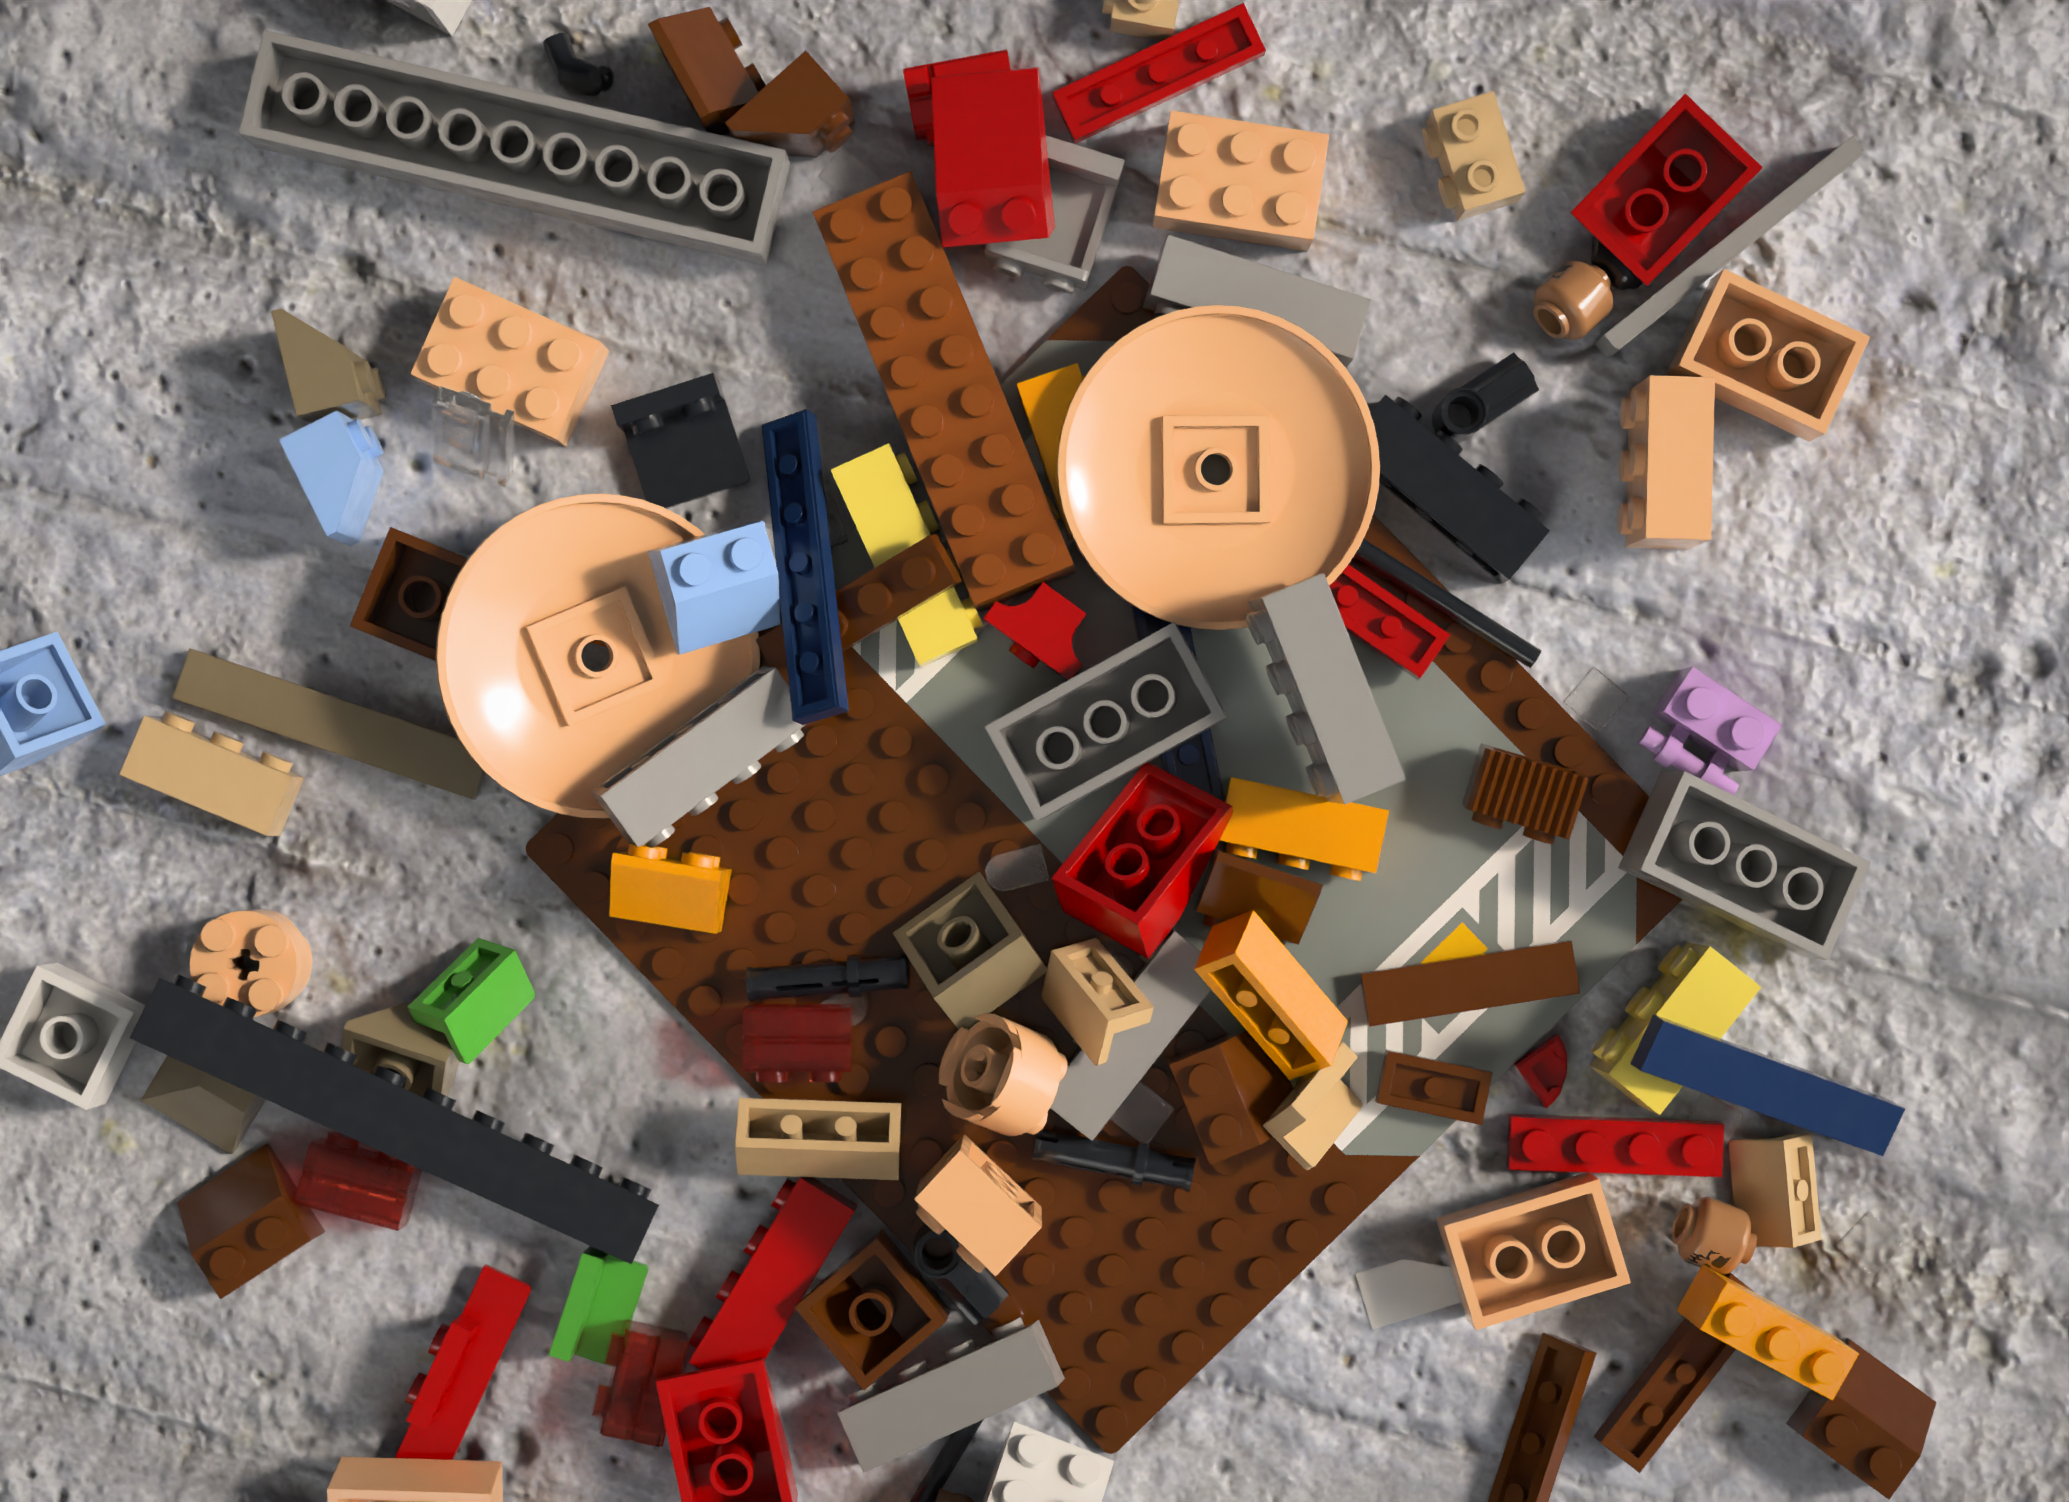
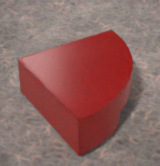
M1554 1034L1514 1064L1536 1098L1546 1109L1561 1094L1567 1074V1051L1559 1034Z

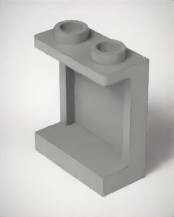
M1046 135L1055 229L1049 238L987 243L985 259L993 261L992 268L1000 273L1022 278L1025 271L1044 277L1042 284L1048 288L1072 294L1074 287L1086 290L1123 174L1125 160Z

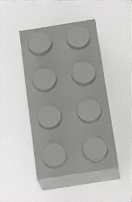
M1322 573L1249 601L1252 613L1245 615L1249 630L1257 645L1264 643L1273 662L1266 665L1267 675L1277 696L1283 693L1286 695L1292 710V714L1286 716V722L1296 745L1304 744L1308 750L1313 764L1306 766V772L1316 795H1324L1328 802L1345 805L1406 780L1325 574Z
M1173 622L984 727L1035 821H1040L1228 719V716L1181 630Z
M1661 771L1618 868L1801 957L1828 960L1871 862L1686 771Z

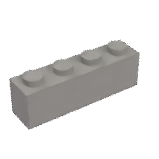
M1168 234L1160 249L1143 308L1155 311L1154 317L1156 318L1174 311L1198 306L1224 305L1260 310L1299 326L1318 339L1347 368L1355 357L1371 299Z
M761 667L593 790L592 794L628 844H634L637 847L646 844V846L651 848L657 846L673 834L675 829L672 824L687 812L691 816H696L713 805L718 800V796L715 793L718 789L731 780L734 784H739L756 773L761 768L758 760L775 748L779 753L798 742L804 736L801 728L805 725L792 721L788 684L776 667Z
M1173 929L1163 939L1149 959L1139 955V958L1146 963L1134 979H1131L1154 1006L1150 1023L1115 1033L1107 1062L1098 1066L1093 1064L1079 1046V1049L1067 1063L1064 1077L1059 1081L1058 1090L1050 1108L1091 1141L1098 1135L1211 990L1194 970L1201 951Z
M1018 1317L991 1330L995 1339L976 1347L973 1338L945 1350L943 1352L947 1359L945 1362L928 1369L925 1360L895 1373L899 1382L880 1390L876 1381L865 1390L860 1388L848 1394L851 1404L844 1407L837 1414L863 1473L1057 1387L1065 1378L1039 1319L1024 1325L1021 1317Z

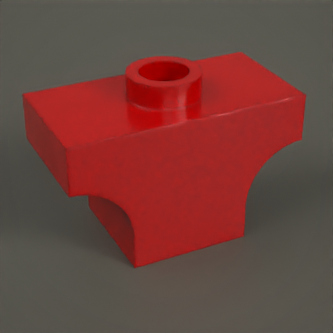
M1044 582L1027 602L1017 606H1007L996 601L983 618L985 622L1014 642L1008 651L1033 669L1040 661L1068 681L1075 677L1083 667V664L1074 654L1072 640L1076 630L1086 618V613Z

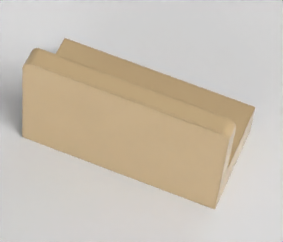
M1097 938L1051 951L1042 990V999L1095 1066L1104 1064L1108 1059L1113 1035L1150 1023L1154 1006Z
M1344 1042L1339 1044L1332 1066L1304 1075L1262 1125L1305 1170H1310L1316 1166L1363 1106L1362 1101L1340 1080L1358 1058Z
M1793 1133L1772 1139H1734L1729 1141L1734 1206L1744 1210L1749 1215L1751 1233L1757 1235L1756 1246L1795 1248L1822 1240L1812 1133Z

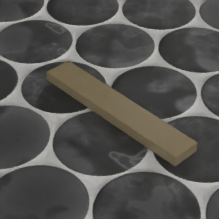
M189 648L172 698L473 800L477 799L485 776V772L471 758L457 737Z

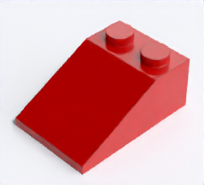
M1039 67L932 77L936 196L942 247L1049 238L1055 229Z
M1685 93L1570 213L1642 283L1648 286L1763 167Z
M1147 762L1138 770L1053 875L1052 881L1063 912L1149 959L1180 919L1234 812L1233 806Z
M763 1357L656 1379L681 1502H797L798 1492L788 1444Z

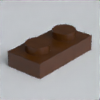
M1386 1049L1375 1102L1482 1125L1493 1072Z

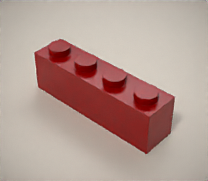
M800 1177L797 1183L787 1178L771 1204L773 1208L779 1211L772 1225L768 1229L759 1224L743 1250L744 1253L752 1257L741 1275L731 1270L715 1298L724 1302L714 1320L704 1315L688 1341V1344L696 1348L689 1363L701 1370L763 1357L765 1361L796 1310L794 1307L802 1300L854 1214L858 1204L814 1177Z

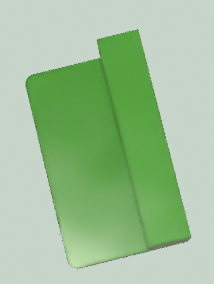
M477 938L407 1008L415 1023L445 1033L457 1060L470 1064L535 998V992L514 949Z
M589 1246L581 1255L549 1356L569 1362L577 1355L614 1367L619 1361L649 1271L648 1265L635 1260L630 1264Z

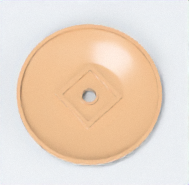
M1198 306L1174 311L1137 327L1118 340L1089 370L1078 387L1069 405L1058 446L1057 478L1063 514L1079 551L1092 570L1116 594L1139 610L1170 623L1175 622L1176 625L1197 629L1226 630L1248 627L1245 615L1252 613L1249 601L1322 573L1325 574L1328 584H1332L1348 566L1365 537L1375 510L1379 489L1380 460L1375 426L1368 405L1346 367L1318 339L1299 326L1278 316L1239 306ZM1208 455H1220L1229 463L1230 475L1225 483L1212 485L1203 478L1201 464Z
M611 494L575 495L537 505L516 515L498 527L469 556L448 592L440 616L436 641L437 680L446 714L458 739L471 758L500 786L527 802L559 814L581 818H610L592 794L593 790L759 670L760 648L756 642V639L759 638L758 631L677 655L648 551L705 535L699 528L672 511L642 499ZM593 640L602 641L607 646L610 654L607 665L599 671L587 669L581 657L584 646Z

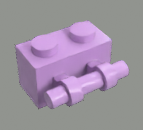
M1692 666L1678 671L1651 713L1671 726L1666 736L1653 727L1648 726L1639 738L1638 744L1654 754L1652 759L1665 768L1672 765L1679 771H1686L1734 795L1739 784L1723 774L1727 764L1738 771L1754 770L1783 725ZM1687 738L1711 753L1706 762L1683 748Z

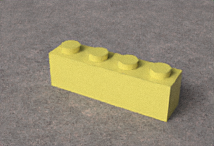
M888 443L831 469L874 567L879 566L929 536L930 533L939 530L927 500L916 504L908 485L918 480L905 452L895 456ZM946 549L945 551L947 552L950 560L952 561L956 571L958 572L961 578V575L958 571V568L953 560V557L949 549ZM954 587L898 619L921 668L979 642L974 630L983 626L971 597L960 601Z

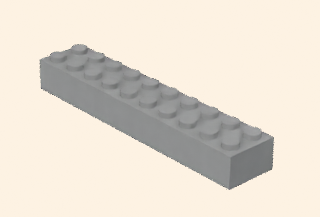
M263 30L239 134L255 148L766 266L790 168L789 158L786 150L267 30Z

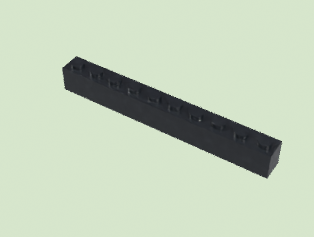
M177 973L172 983L159 978L130 1039L627 1263H633L659 1207V1204L648 1200L652 1189L625 1177H622L618 1186L599 1178L603 1167L575 1154L570 1164L550 1155L555 1145L526 1132L521 1142L501 1133L505 1126L504 1122L478 1110L475 1111L472 1119L452 1111L456 1100L430 1088H426L422 1097L403 1089L407 1078L377 1065L373 1074L353 1066L357 1055L327 1042L323 1052L304 1044L303 1041L307 1032L277 1019L273 1029L253 1020L257 1012L256 1009L230 997H226L222 1006L205 999L202 996L207 988L206 986Z

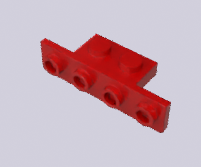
M485 1264L462 1314L452 1321L450 1326L442 1323L437 1330L428 1350V1353L436 1356L428 1374L419 1372L411 1385L405 1402L413 1405L406 1419L410 1426L395 1458L454 1459L531 1294L532 1286L490 1265Z

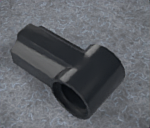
M1513 352L1460 388L1450 391L1440 401L1432 414V426L1435 433L1438 430L1443 431L1457 443L1468 440L1476 432L1537 393L1539 388L1535 382V377L1525 361L1521 360ZM1460 404L1469 410L1471 415L1469 427H1458L1450 421L1448 417L1449 405Z
M926 1224L923 1225L916 1233L913 1243L914 1261L919 1271L930 1277L974 1325L988 1318L1009 1295V1291L986 1267L981 1273H978L969 1266L956 1251L959 1247L958 1240L946 1229L939 1235ZM933 1238H942L948 1241L953 1249L946 1259L933 1261L924 1255L922 1251L923 1246Z

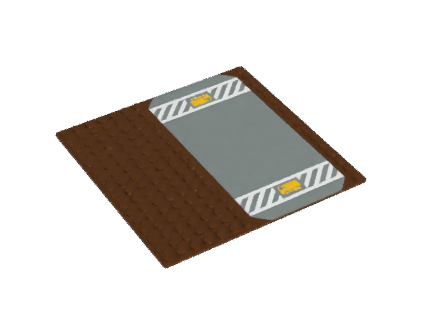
M1130 266L1120 268L1000 384L1075 566L1076 572L1049 582L1047 585L1086 613V618L1076 630L1072 640L1074 654L1083 664L1077 675L1138 642L1131 605L1109 588L1092 570L1079 551L1074 539L1068 540L1017 391V383L1078 363L1081 375H1086L1101 356L1118 340L1137 327L1156 318L1154 317L1155 311L1143 308L1150 284ZM1216 454L1208 455L1201 464V474L1208 483L1221 485L1227 481L1230 475V466L1224 457ZM916 466L913 471L918 481L908 485L916 504L927 500L939 527V530L930 533V535L937 534L944 549H949L961 575ZM1373 514L1364 539L1447 590ZM856 525L831 548L835 591L875 568ZM1354 557L1349 563L1350 566L1450 634V637L1422 677L1417 680L1348 632L1406 778L1402 782L1352 801V803L1389 810L1376 873L1363 871L1361 881L1330 875L1331 864L1315 860L1310 861L1309 870L1277 864L1279 853L1258 849L1256 859L1231 854L1323 885L1299 945L1286 941L1285 948L1348 1021L1340 1044L1344 1042L1358 1058L1340 1080L1362 1101L1363 1106L1316 1166L1310 1170H1305L1275 1138L1215 1164H1209L1167 1059L1244 1028L1212 990H1210L1094 1138L1138 1147L1139 1143L1149 1145V1150L1196 1158L1190 1192L1142 1182V1187L1131 1185L1132 1180L1051 1163L1032 1161L1037 1133L1034 1135L1023 1133L1017 1136H1006L949 1113L942 1099L948 1101L946 1086L939 1084V1069L947 1045L958 1031V1028L932 997L909 958L910 986L907 990L862 992V997L851 998L849 993L764 999L749 1002L746 989L747 967L759 968L847 961V955L857 954L860 960L906 955L893 932L977 872L982 874L1047 968L1052 950L1097 938L1131 979H1134L1146 962L1139 958V953L1064 913L1052 881L1053 875L1142 766L1051 816L1035 821L984 726L1066 682V680L1040 661L1033 669L1008 650L1014 642L983 619L991 607L979 612L977 611L983 624L982 627L974 630L979 642L922 668L914 656L899 620L844 651L843 662L849 711L806 724L801 728L804 736L794 745L779 753L775 748L758 760L761 768L751 777L739 784H734L732 780L715 792L718 800L713 805L696 816H691L687 812L672 824L675 829L673 834L657 845L658 847L668 848L667 859L681 861L682 853H700L720 857L719 867L732 869L722 931L720 933L714 934L609 916L612 854L628 852L629 846L610 818H581L557 813L526 844L527 855L763 1099L901 1103L899 1180L840 1179L912 1253L915 1235L925 1225L916 1213L919 1209V1203L914 1199L920 1180L964 1134L1042 1207V1228L996 1276L1000 1283L1009 1291V1295L988 1318L979 1323L994 1337L991 1330L1013 1319L1021 1317L1024 1325L1039 1319L1065 1378L1057 1387L1046 1392L1108 1454L1119 1451L1457 1121L1375 1102L1386 1049L1493 1072L1491 1087L1683 900L1618 868L1649 799V796L1516 659ZM962 575V582L954 586L960 601L970 597ZM1039 587L1003 601L1001 604L1007 606L1021 605L1027 602ZM780 606V624H782L781 606ZM777 626L758 631L759 637L768 633ZM1249 627L1226 630L1191 628L1197 662L1228 716V719L1211 727L1224 796L1228 777L1316 795L1306 772V766L1313 764L1308 750L1304 744L1296 745L1286 722V716L1292 714L1286 695L1283 693L1277 696L1268 678L1266 665L1273 662L1264 643L1260 645L1255 643ZM760 650L759 669L763 666L770 667ZM844 724L866 748L785 823L823 757L830 755L836 749L838 743L837 734ZM1481 743L1577 771L1589 778L1570 839L1556 836L1554 844H1548L1522 835L1525 827L1504 821L1503 828L1497 829L1471 820L1474 811L1466 809L1462 802ZM1161 755L1149 761L1150 764L1163 770ZM1219 840L1215 850L1225 852L1227 842ZM1209 862L1180 919L1172 928L1200 951H1202L1212 927L1202 924L1205 914L1195 911L1194 908ZM1566 940L1572 941L1580 994L1371 1027L1367 1024L1359 973ZM1046 973L990 1012L1046 1035L1054 1043L1057 1051L1065 1055L1067 1063L1079 1049V1046L1073 1042V1037L1042 999ZM1303 1076L1290 1080L1293 1088ZM1049 1108L1044 1129L1086 1137ZM933 1238L926 1242L922 1251L930 1260L941 1261L951 1254L953 1247L945 1239Z

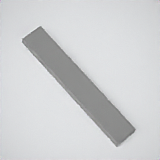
M1854 136L1850 137L1595 342L1596 346L1605 357L1614 355L1860 158L1864 151L1862 146Z

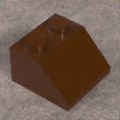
M711 7L658 18L648 23L660 51L705 131L718 135L728 133L729 130L725 122L766 86L755 65L751 63L744 67L735 50L743 45L728 17L718 22Z
M805 50L725 123L732 138L786 150L787 156L817 158L826 149L829 153H833L844 145L853 134L850 127L856 122L849 97Z
M1214 850L1194 910L1205 914L1202 924L1209 927L1254 910L1284 946L1286 941L1299 945L1323 885L1219 850Z
M1245 1028L1167 1059L1210 1165L1257 1147L1274 1138L1262 1125L1291 1092L1293 1086L1287 1076Z
M269 1143L177 1202L191 1255L220 1299L244 1286L326 1232Z
M883 1229L844 1260L794 1307L863 1390L867 1389L947 1321L951 1311Z
M1847 1338L1844 1343L1858 1352L1859 1355L1833 1401L1810 1389L1786 1424L1889 1500L1921 1456L1937 1402L1851 1339Z

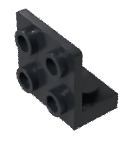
M714 373L611 405L617 426L625 433L647 502L669 509L746 484L750 481L748 468L720 381Z

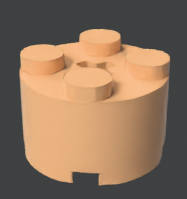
M266 909L235 911L208 922L198 935L190 956L191 979L207 987L202 996L203 998L222 1006L226 997H230L256 1009L257 1012L254 1017L274 1013L290 1004L306 987L312 969V953L306 938L303 937L299 929L285 915ZM250 955L251 959L259 961V969L257 971L250 972V968L244 966L245 956Z
M985 1013L975 1017L980 1021L970 1029L961 1027L950 1040L942 1057L939 1069V1084L946 1086L948 1101L942 1099L945 1108L949 1113L958 1118L1002 1135L1017 1136L1023 1133L1033 1135L1038 1133L1046 1124L1047 1112L1056 1096L1059 1081L1062 1080L1066 1073L1067 1059L1065 1055L1057 1051L1050 1038L1037 1031L992 1013Z

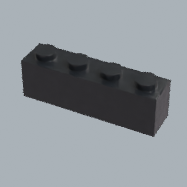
M1385 394L1370 412L1379 446V483L1499 583L1503 584L1510 580L1550 532L1541 523L1545 518L1544 515L1525 499L1520 498L1515 502L1500 490L1504 483L1490 469L1482 464H1479L1475 469L1459 456L1463 449L1449 435L1440 430L1434 435L1418 422L1422 415L1412 404L1399 396L1393 401Z

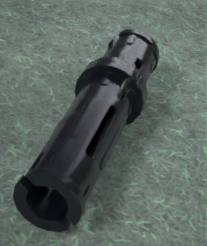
M857 954L847 955V961L759 968L747 967L746 989L749 1002L764 999L849 993L851 998L862 997V992L907 990L910 986L907 955L860 960Z
M1044 1128L1037 1133L1032 1161L1051 1163L1132 1180L1131 1185L1142 1187V1182L1190 1192L1196 1158L1194 1157L1188 1158L1149 1150V1145L1139 1143L1138 1147L1097 1139L1091 1141L1087 1137L1060 1133Z

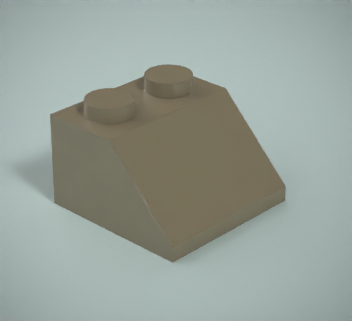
M282 308L271 311L297 417L311 424L335 411L341 412L352 420H363L382 415L379 400L386 398V391L381 373L377 367L371 369V365L367 360L362 359L345 346Z
M977 872L893 932V935L932 997L958 1030L961 1027L968 1029L979 1021L975 1017L992 1012L1047 973V967L980 872Z

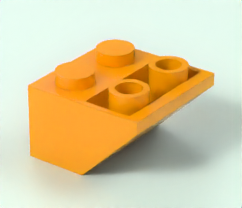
M629 844L628 852L612 854L610 917L714 934L722 931L732 869L719 867L720 857L689 852L682 853L681 861L667 859L668 848L658 846L651 848L645 844L638 847L637 845Z

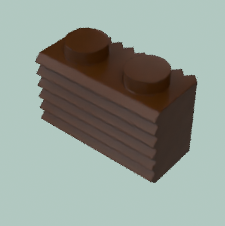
M1481 743L1462 804L1466 809L1474 811L1471 820L1477 823L1502 829L1504 821L1524 826L1522 835L1540 842L1554 844L1556 836L1570 839L1589 778L1577 771Z

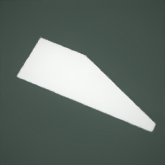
M1401 1259L1355 1273L1372 1330L1461 1303L1451 1267Z

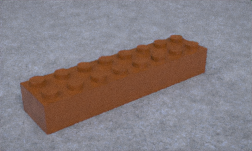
M912 171L813 211L815 220L977 611L979 612L993 606L996 601L1001 603L1035 589L1043 582L1047 584L1076 572L1070 553Z

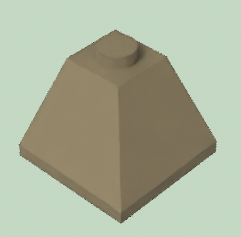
M413 1001L346 1022L343 1028L341 1048L357 1055L353 1066L373 1074L376 1066L379 1065L406 1077L403 1089L422 1097L426 1088H430L448 1097L459 1061L445 1033L414 1022L407 1008Z
M168 1055L141 1101L230 1154L236 1151L266 1100Z

